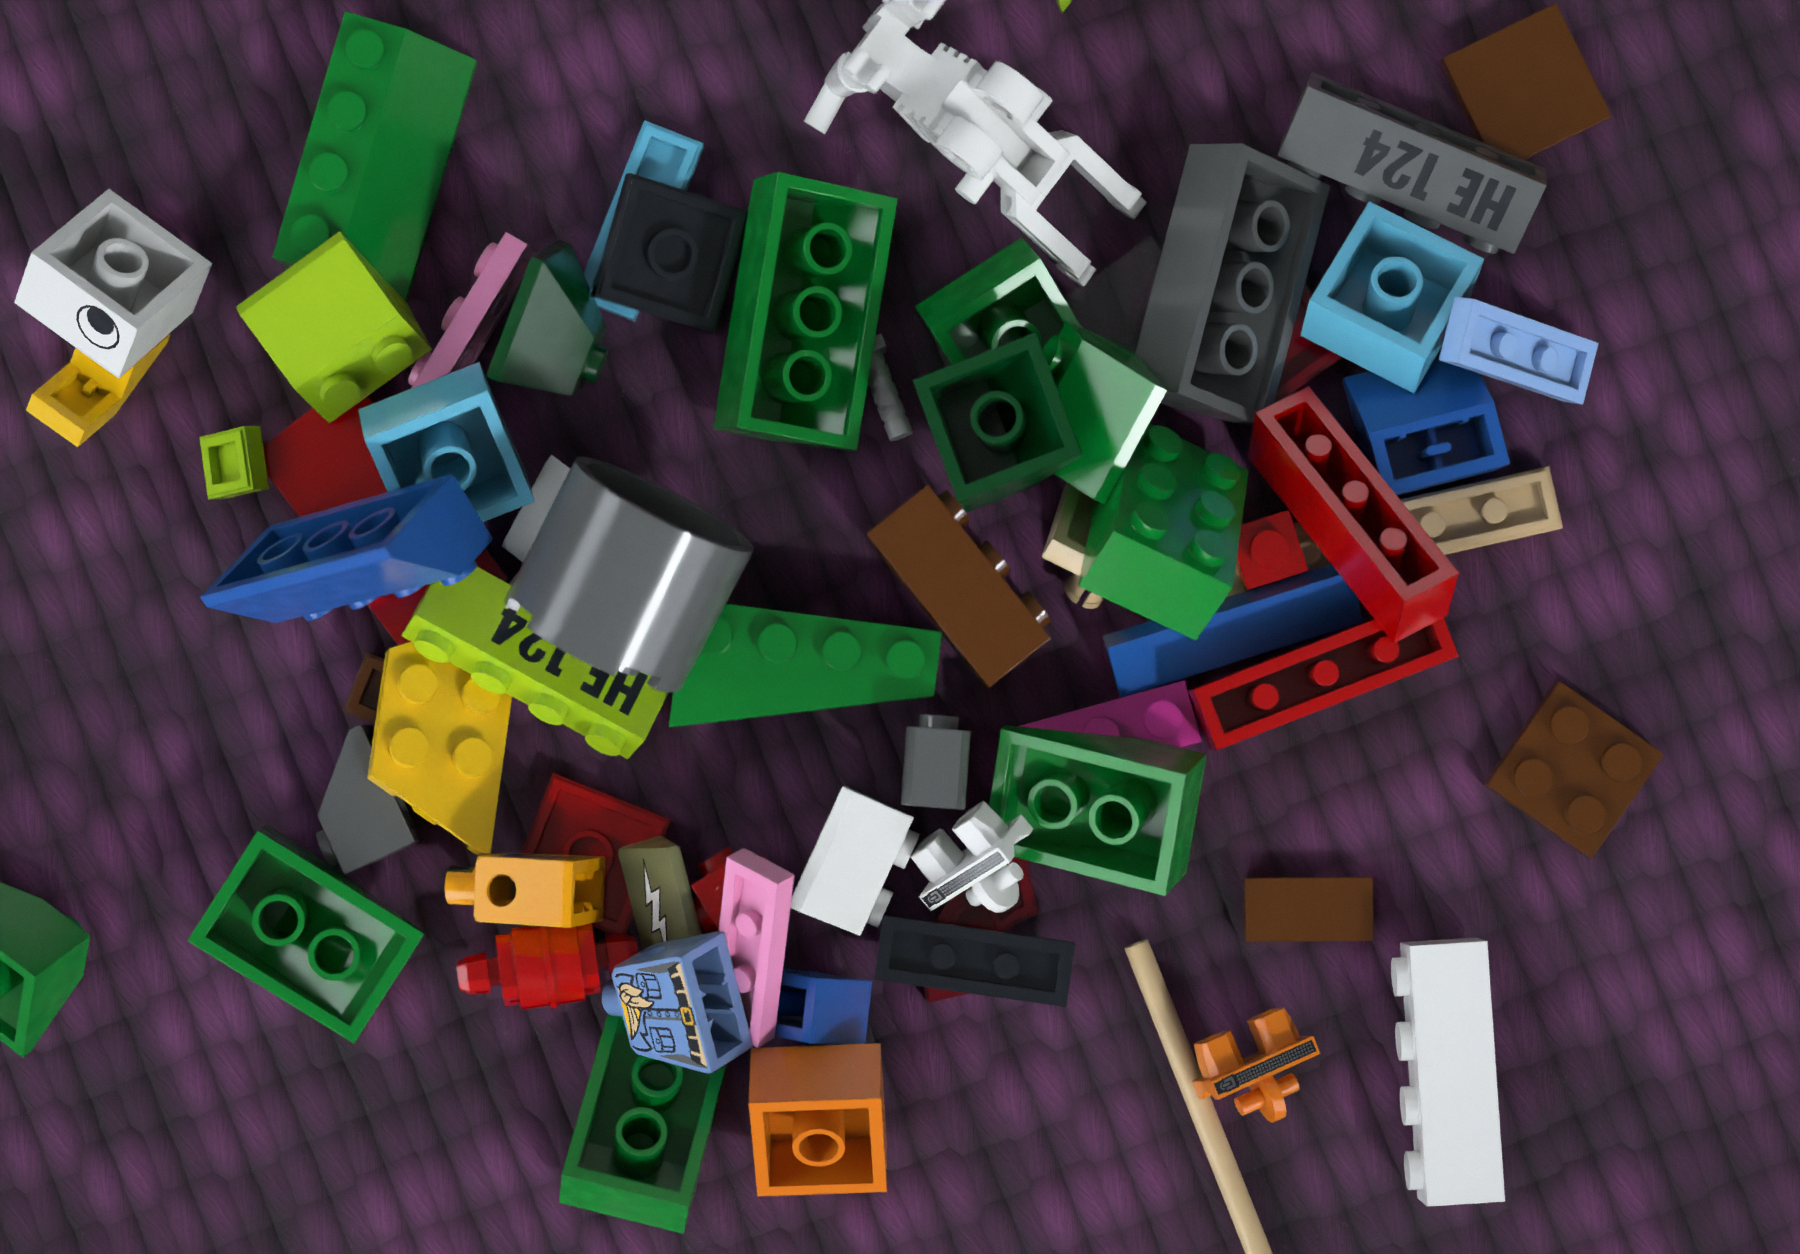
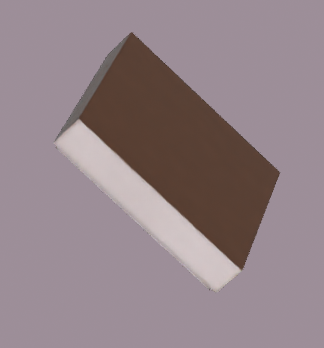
M1556 3L1443 57L1439 62L1477 140L1524 160L1589 130L1612 117Z

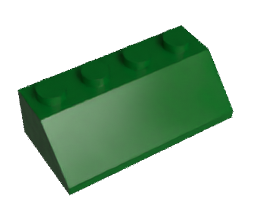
M345 11L272 258L288 269L341 231L407 302L473 80L477 60L406 28Z
M782 172L753 179L713 430L770 441L857 451L898 198Z

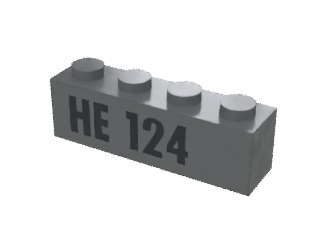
M1311 72L1282 138L1278 152L1279 157L1288 160L1286 165L1318 180H1321L1322 176L1325 175L1346 184L1345 190L1347 193L1363 202L1368 203L1370 201L1376 205L1380 204L1381 200L1390 202L1404 208L1403 214L1414 223L1430 229H1438L1440 224L1464 233L1462 239L1467 244L1492 254L1497 253L1499 248L1512 254L1515 253L1547 186V169L1315 72Z

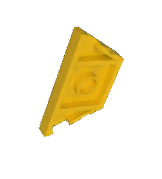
M413 642L389 648L385 652L367 779L391 796H398L411 805L414 812L431 824L440 825L468 845L467 849L475 855L491 854L512 696L506 693L495 694L481 688L472 680L470 673L450 662L439 663L424 657L414 648Z

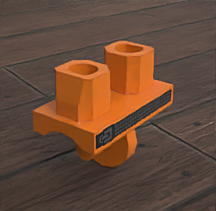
M1284 1007L1269 1009L1247 1020L1259 1050L1247 1057H1241L1231 1031H1222L1194 1043L1202 1077L1193 1080L1192 1083L1199 1099L1212 1096L1215 1100H1219L1249 1086L1250 1092L1234 1099L1236 1108L1242 1116L1259 1109L1267 1121L1271 1123L1286 1117L1287 1110L1284 1097L1299 1091V1083L1292 1073L1276 1080L1273 1075L1321 1053L1314 1036L1299 1035L1295 1024Z

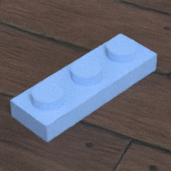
M1454 297L1439 360L1563 402L1583 405L1598 343L1476 299Z

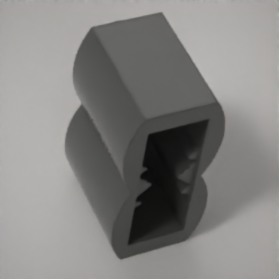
M920 714L919 727H906L901 805L965 809L971 731L958 730L959 717Z

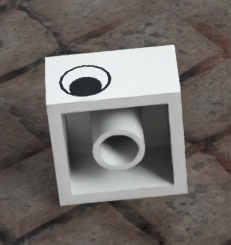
M108 189L31 252L14 303L114 376L120 378L193 313L212 263L115 192Z

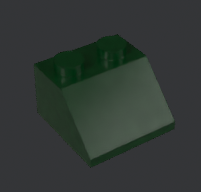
M1036 332L913 380L957 502L967 513L1028 490L1082 457Z

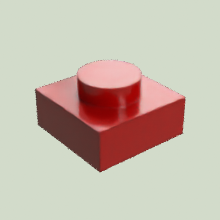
M1289 510L1241 525L1236 566L1244 591L1308 571Z

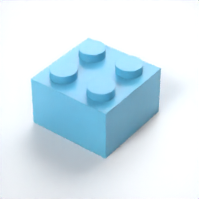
M1369 201L1310 298L1300 336L1415 393L1443 345L1454 297H1471L1484 258Z
M480 362L358 409L364 440L388 492L453 474L482 522L535 502L526 470Z

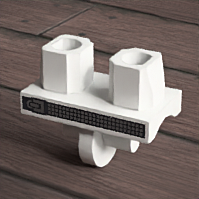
M983 800L961 816L952 828L954 833L966 845L967 849L961 851L943 829H938L924 838L910 856L923 875L929 880L928 885L919 898L930 911L968 889L966 891V898L972 906L977 907L983 904L987 909L995 913L1004 912L1017 903L1019 898L1017 882L1023 878L1022 868L1015 862L1010 863L1015 856L1014 844L1028 836L1033 828L1022 815L1005 824Z

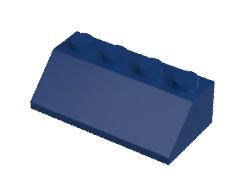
M450 474L270 525L200 598L207 608L273 623L302 616L306 621H312L327 614L333 608L348 605L352 610L359 609L368 605L376 598L394 593L397 598H402L416 592L426 584L441 581L444 586L455 584L466 578L476 569L477 563L475 559L493 538L455 476Z

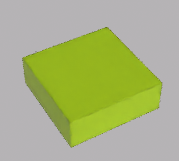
M242 426L199 437L208 500L227 499L269 489L260 426Z

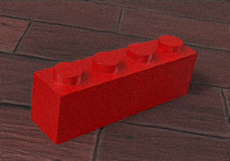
M1308 386L1256 412L1248 458L1391 641L1396 643L1447 616L1459 572L1311 388Z
M1444 617L1396 643L1391 641L1377 621L1372 618L1187 691L1209 750H1219L1459 657Z

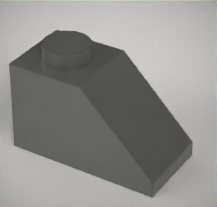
M360 724L348 731L317 815L323 827L322 830L316 832L319 847L331 867L340 864L344 874L356 872L423 840L407 803L398 796H391L367 779L374 733L371 725Z

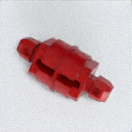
M592 923L572 928L534 925L511 928V933L495 935L498 957L487 958V954L484 952L466 956L456 963L459 989L461 992L470 995L490 994L491 987L501 986L505 1007L521 1005V1010L545 1006L555 1009L559 1004L586 1001L585 995L601 993L599 972L609 971L611 977L614 966L638 953L637 941L635 937L622 934L605 935V942L595 943Z

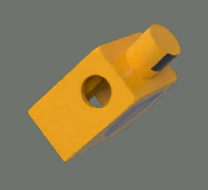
M529 853L479 855L476 860V866L451 865L448 868L445 879L446 901L448 904L474 905V918L477 922L572 928L603 921L606 857Z

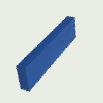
M1329 564L1226 597L1197 640L1191 639L1153 620L1102 637L1114 683L1120 698L1349 627L1361 623L1363 620L1358 597L1333 565Z

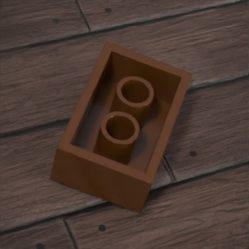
M927 485L867 533V539L983 686L988 689L1051 639L1043 628L1052 620L1029 591H1026L1018 598L1003 578L1009 574L1011 569L991 543L986 540L977 546L963 528L969 524L970 518L952 494L945 489L937 496L930 486Z

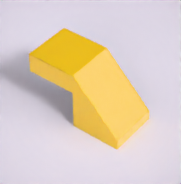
M168 334L120 378L114 376L75 347L70 363L31 395L26 411L73 445L79 447L115 416L168 343L171 334Z

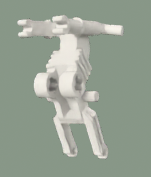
M882 0L883 4L873 12L868 21L862 26L867 32L852 53H843L829 71L824 85L804 122L825 135L845 97L866 91L876 93L878 89H881L896 101L893 108L923 140L928 143L930 142L948 160L966 172V175L955 188L958 194L970 203L976 204L992 181L1001 188V213L1056 262V267L1063 274L1084 287L1096 272V269L1090 265L1091 261L1040 215L1036 209L1070 164L1106 197L1117 210L1133 220L1147 203L1140 197L1142 193L1120 177L1078 135L1063 130L1048 133L1041 127L1037 121L1053 100L1044 91L1034 86L1011 67L995 61L987 71L978 61L970 59L963 53L959 54L957 50L949 48L942 42L933 54L930 55L905 36L911 27L914 26L916 29H919L925 19L931 20L945 0Z

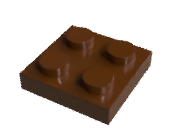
M1555 681L1483 785L1580 854L1592 859L1665 754L1561 681Z

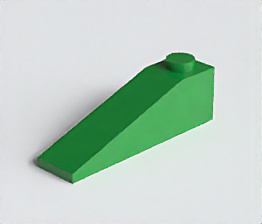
M0 882V1041L23 1058L35 1047L84 976L90 934L84 931L77 920L69 915L62 914L42 898Z

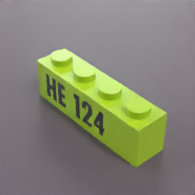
M476 567L470 575L455 584L444 586L441 581L429 584L401 635L413 642L414 648L421 655L435 662L452 663L470 673L472 680L481 688L495 694L506 693L527 704L529 711L541 721L552 725L563 724L585 736V741L589 746L605 755H620L628 759L645 741L669 693L655 690L647 683L651 675L638 672L636 676L616 671L613 676L549 643L527 628L533 616L522 606H520L518 611L505 606L504 599L511 585L479 567Z

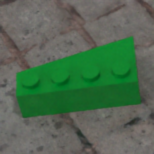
M725 604L685 684L680 691L673 692L669 727H683L933 697L942 632Z

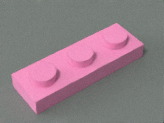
M505 232L499 244L492 242L485 248L474 270V275L478 278L465 299L461 296L458 297L447 310L441 324V329L445 333L433 353L428 352L418 359L413 366L408 378V383L412 385L411 388L475 363L517 294L531 256L536 254L528 244Z
M742 848L726 859L719 932H724L752 1044L759 1048L775 1038L794 874Z

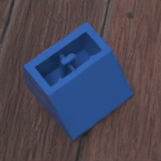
M1440 353L1436 355L1415 393L1371 371L1342 379L1360 450L1397 496L1495 471L1510 464L1494 400L1481 375L1440 361Z

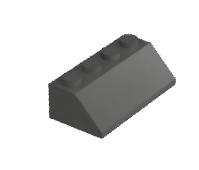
M1190 144L1135 352L1137 357L1167 389L1160 403L1172 408L1253 427L1256 412L1274 404L1330 185L1245 144Z

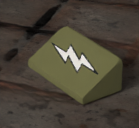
M660 835L620 848L618 856L642 950L656 943L701 935L680 847Z

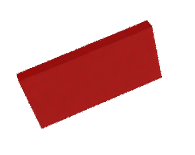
M369 396L330 424L312 408L263 445L267 476L299 517L388 492L363 437L358 409L374 403ZM486 548L475 559L477 567L504 582L510 579ZM429 584L424 585L408 596L397 598L394 593L380 596L367 605L398 646L411 642L401 635Z

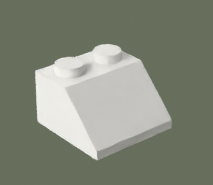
M845 785L842 786L792 896L790 908L857 935H861L866 923L878 928L893 895V892L882 888L893 864L902 869L905 868L920 835L909 829L914 817Z

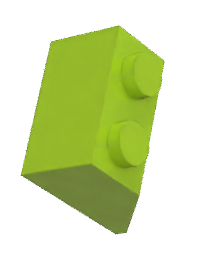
M341 231L236 306L241 318L295 391L329 424L432 350L407 302Z

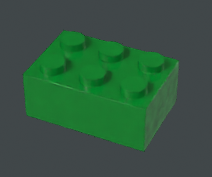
M1149 423L1106 503L1094 501L1078 586L1191 639L1197 640L1233 588L1249 470L1237 465L1224 454L1211 453L1180 438L1167 427L1154 426Z

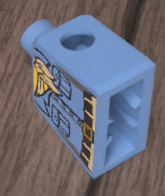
M716 931L651 945L614 966L612 979L607 981L603 988L602 1005L605 1011L611 1016L623 1017L630 1046L638 1055L703 1073H712L753 1047L724 932Z

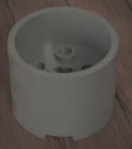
M578 457L575 459L504 599V604L515 611H518L520 606H522L533 615L527 628L575 658L613 676L616 671L632 676L642 672L651 675L647 684L653 689L662 692H678L685 684L754 548L750 541L735 528L685 497L618 466L597 459Z

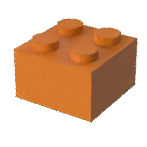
M881 1043L751 1048L749 1112L757 1197L887 1192V1142Z

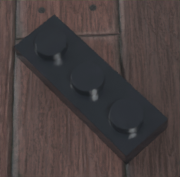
M883 915L874 980L1066 1007L1075 942Z

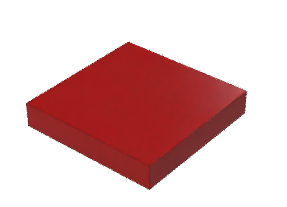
M552 773L521 853L605 856L603 921L594 922L592 926L613 935H627L634 915L618 856L619 849L623 846L656 836L666 837L673 819L557 773Z

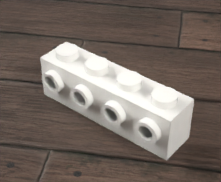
M1479 938L1400 942L1401 957L1392 958L1391 979L1394 995L1404 996L1405 1022H1396L1395 1039L1399 1061L1408 1060L1410 1086L1400 1087L1402 1122L1404 1126L1412 1125L1414 1151H1405L1404 1172L1408 1190H1417V1198L1427 1207L1505 1202L1488 943Z

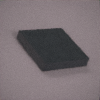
M632 173L626 174L590 297L708 334H715L746 227L748 211Z

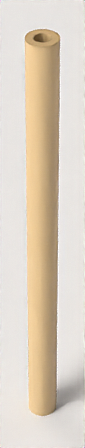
M1148 939L1124 948L1244 1252L1245 1254H1273L1210 1096L1199 1099L1192 1083L1193 1080L1202 1077V1074Z

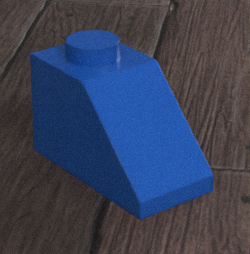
M783 968L775 1036L812 1044H865L872 980L827 972Z

